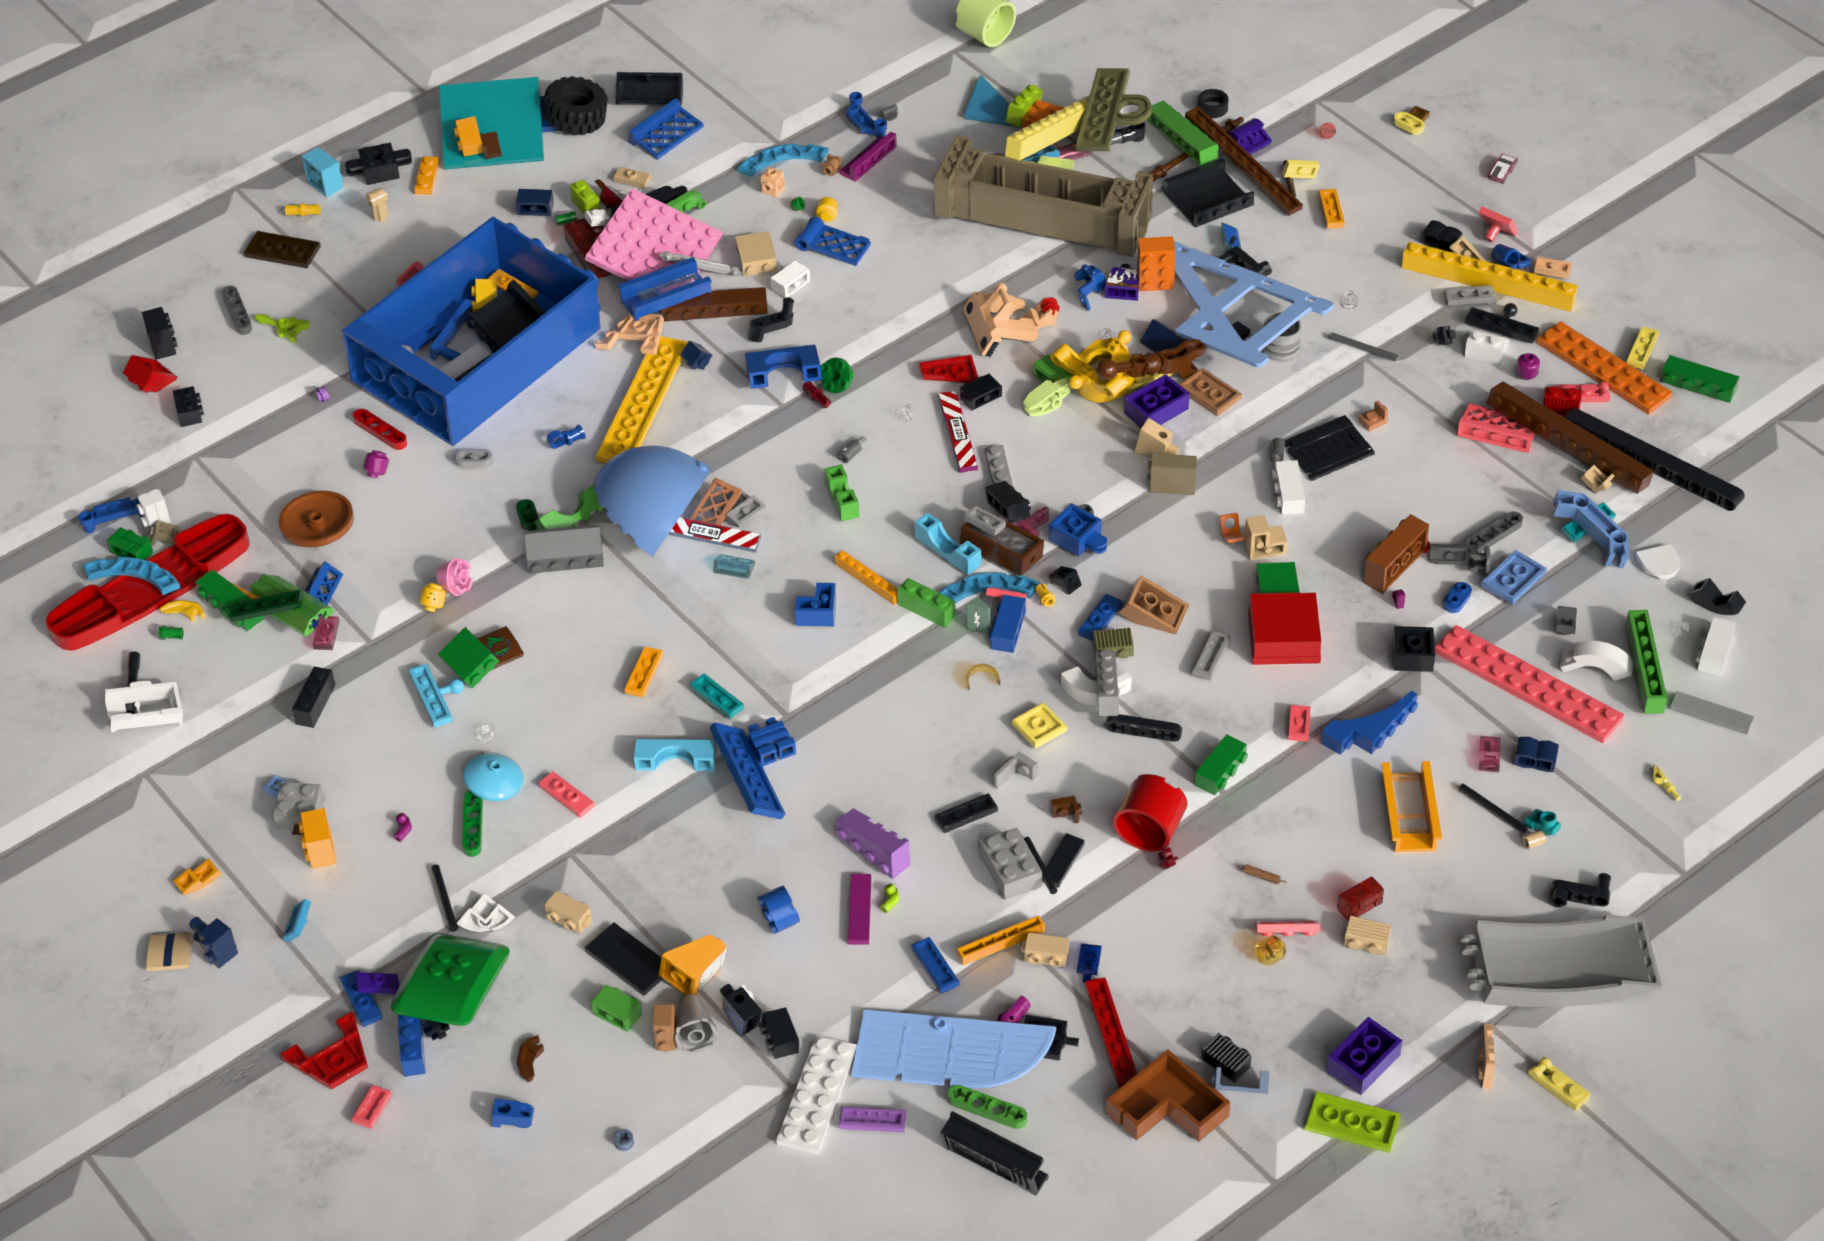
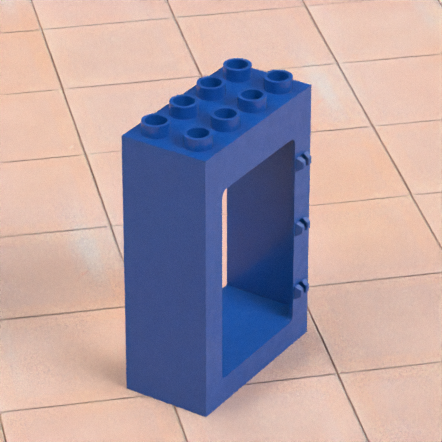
M492 216L342 330L350 379L353 383L446 443L455 446L601 329L599 317L601 306L597 295L598 279L591 270H582L572 264L566 255L562 253L555 254L547 249L539 239H530L520 233L514 224H505ZM500 269L537 290L538 296L534 301L546 313L458 382L415 355L418 350L438 337L465 299L475 301L474 296H471V286L475 285V279H488ZM497 289V295H500L502 291ZM401 345L410 346L414 354L405 349L404 347H402Z

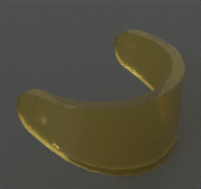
M977 664L967 673V690H970V676L977 672L992 674L996 678L997 684L1000 685L998 672L988 664Z

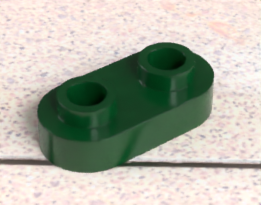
M529 499L519 501L516 504V509L521 527L524 530L536 529L534 521L538 519L534 502Z

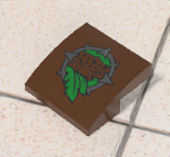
M507 626L477 638L499 660L494 669L524 656V652Z

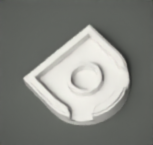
M1672 544L1637 551L1635 554L1642 569L1649 576L1651 574L1659 577V579H1670L1680 569L1681 560Z

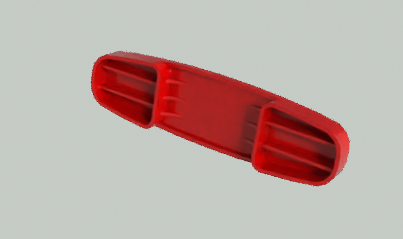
M219 514L176 534L174 537L175 545L148 558L147 561L153 562L160 568L169 571L180 584V589L162 595L150 582L126 575H119L101 587L94 584L84 587L49 612L46 617V625L52 641L63 650H78L144 618L166 603L172 602L196 587L195 582L211 570L219 572L247 551L250 546V540L245 524L234 515Z

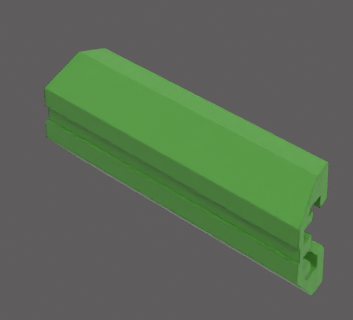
M263 574L257 582L255 581L251 585V593L260 598L300 590V588L279 576ZM301 590L304 593L301 608L270 614V616L307 637L314 630L311 626L313 619H319L318 615L327 619L334 611L332 607Z

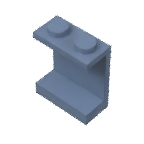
M1217 1067V1071H1212L1211 1084L1215 1085V1089L1268 1094L1269 1071H1260L1259 1088L1220 1085L1221 1067Z

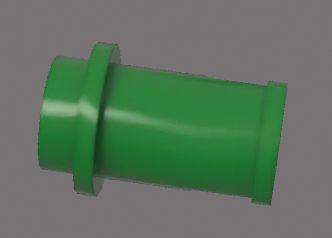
M572 210L570 213L555 216L558 226L572 222L575 224L578 221L576 212H572Z
M163 625V627H159L158 636L162 640H166V638L183 640V627L176 628Z

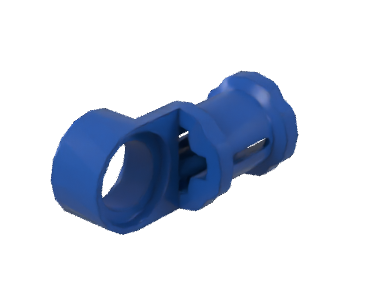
M579 424L569 431H552L546 440L553 449H557L566 444L570 446L577 440L586 439V435Z

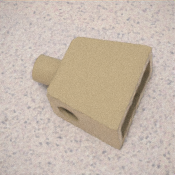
M1148 418L1140 430L1135 453L1152 458V453L1177 455L1180 447L1171 443L1173 438L1171 431Z

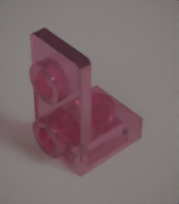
M1045 506L1037 510L1029 518L1023 519L1018 524V527L1039 537V532L1036 528L1049 520V508Z

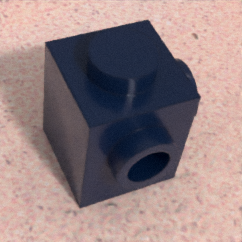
M688 341L680 354L687 361L689 367L702 370L705 369L713 356L701 344L693 341Z

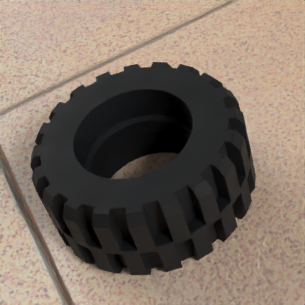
M570 76L569 78L562 77L560 80L557 79L551 83L545 91L544 118L551 127L554 126L555 130H560L565 134L585 135L586 133H593L605 122L607 95L603 88H600L599 84L593 83L590 79L586 80L584 77L576 78L575 76Z

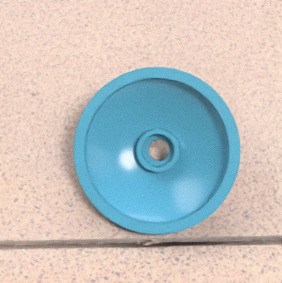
M483 753L473 757L466 764L463 774L467 788L477 797L488 801H503L514 797L522 788L524 779L520 766L508 756L498 753Z

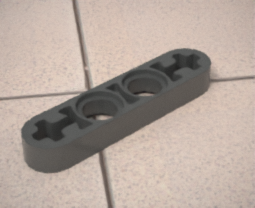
M235 286L224 287L222 289L223 300L237 333L240 335L250 333L252 331L251 321Z
M1509 512L1465 540V544L1477 545L1478 553L1484 551L1485 546L1491 547L1520 529L1523 516L1519 512ZM1497 527H1502V528H1504L1505 530H1504V531H1498V530H1496L1495 528H1497ZM1486 535H1487V536H1490L1491 539L1486 540V539H1483L1482 536H1486Z

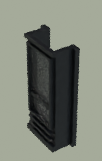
M951 1111L948 1121L940 1132L945 1148L948 1151L951 1149L952 1152L1014 1184L1017 1182L1020 1187L1023 1185L1026 1190L1029 1188L1031 1193L1037 1196L1043 1184L1049 1178L1047 1173L1039 1170L1044 1162L1043 1157Z

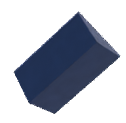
M1152 319L1140 343L1156 353L1157 351L1176 348L1188 339L1176 335V331L1167 324Z

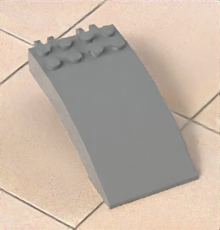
M1605 915L1602 918L1541 924L1477 920L1469 935L1464 934L1459 937V943L1464 945L1461 948L1462 955L1474 957L1476 969L1471 968L1466 971V977L1473 979L1468 982V987L1471 990L1481 991L1484 1004L1518 1007L1576 1006L1613 1001L1662 988L1645 918Z

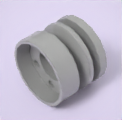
M1275 313L1268 316L1264 321V326H1266L1269 322H1271L1281 313ZM1299 320L1264 347L1262 349L1264 353L1270 358L1277 360H1287L1297 355L1300 347L1301 322Z

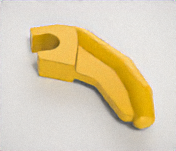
M178 600L168 602L160 607L162 613H181L190 621H195V615H201L202 619L205 618L202 606L197 602Z

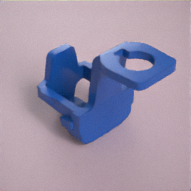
M1084 264L1081 266V269L1074 273L1077 281L1085 279L1087 282L1077 290L1080 302L1089 311L1091 308L1086 296L1093 290L1096 294L1105 288L1106 279L1100 269L1093 265L1088 266Z

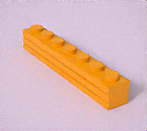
M843 550L834 556L835 564L893 605L898 602L897 587Z
M1039 915L957 948V956L964 966L1023 940H1027L1028 932L1044 933L1045 924Z

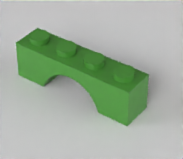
M593 484L577 494L578 507L573 515H563L556 510H552L534 521L537 529L576 527L575 522L579 520L584 522L592 517L590 513L594 510L596 513L603 510L604 508L600 506L597 500L598 495L594 492L596 485Z

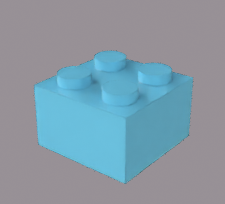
M319 147L302 156L306 179L310 185L326 197L343 189V178L339 170L340 164L336 159L330 157L326 151L321 150Z

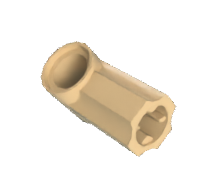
M381 187L367 193L366 199L371 207L373 219L383 222L388 217L386 206L388 197L385 190Z

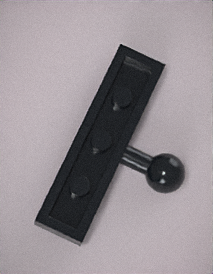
M1508 303L1504 306L1503 316L1471 307L1465 318V323L1531 344L1539 332V327L1510 319L1518 311L1514 303Z

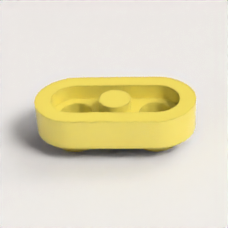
M1403 111L1397 112L1394 116V124L1409 133L1418 135L1424 131L1425 123L1421 119Z

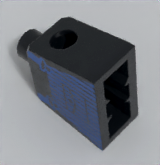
M730 984L723 986L720 989V993L724 997L722 1009L740 1037L758 1027L762 1010L743 987L734 990Z

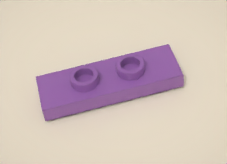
M841 1107L839 1129L905 1133L906 1110Z

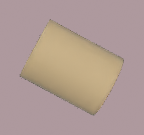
M1541 830L1522 837L1526 849L1546 843L1545 835Z

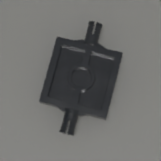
M1025 1015L1023 1024L1056 1027L1053 1042L1043 1058L1060 1061L1065 1045L1078 1047L1079 1038L1067 1036L1068 1021Z

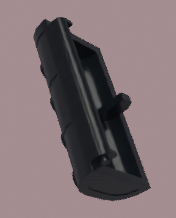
M617 72L616 105H667L676 98L680 101V106H682V73Z

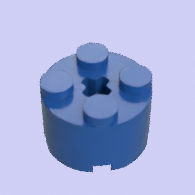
M783 885L757 897L762 908L761 912L765 920L769 921V927L773 934L779 933L800 922L797 910L792 904V899Z

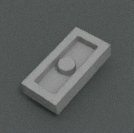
M976 505L964 515V521L993 536L1006 527L1005 520Z

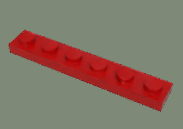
M1106 977L1085 981V988L1119 1089L1137 1075V1071Z

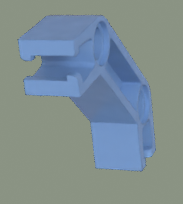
M1558 490L1553 500V506H1555L1553 516L1573 519L1604 548L1605 566H1612V561L1617 554L1620 561L1618 568H1624L1629 558L1628 535L1585 494Z

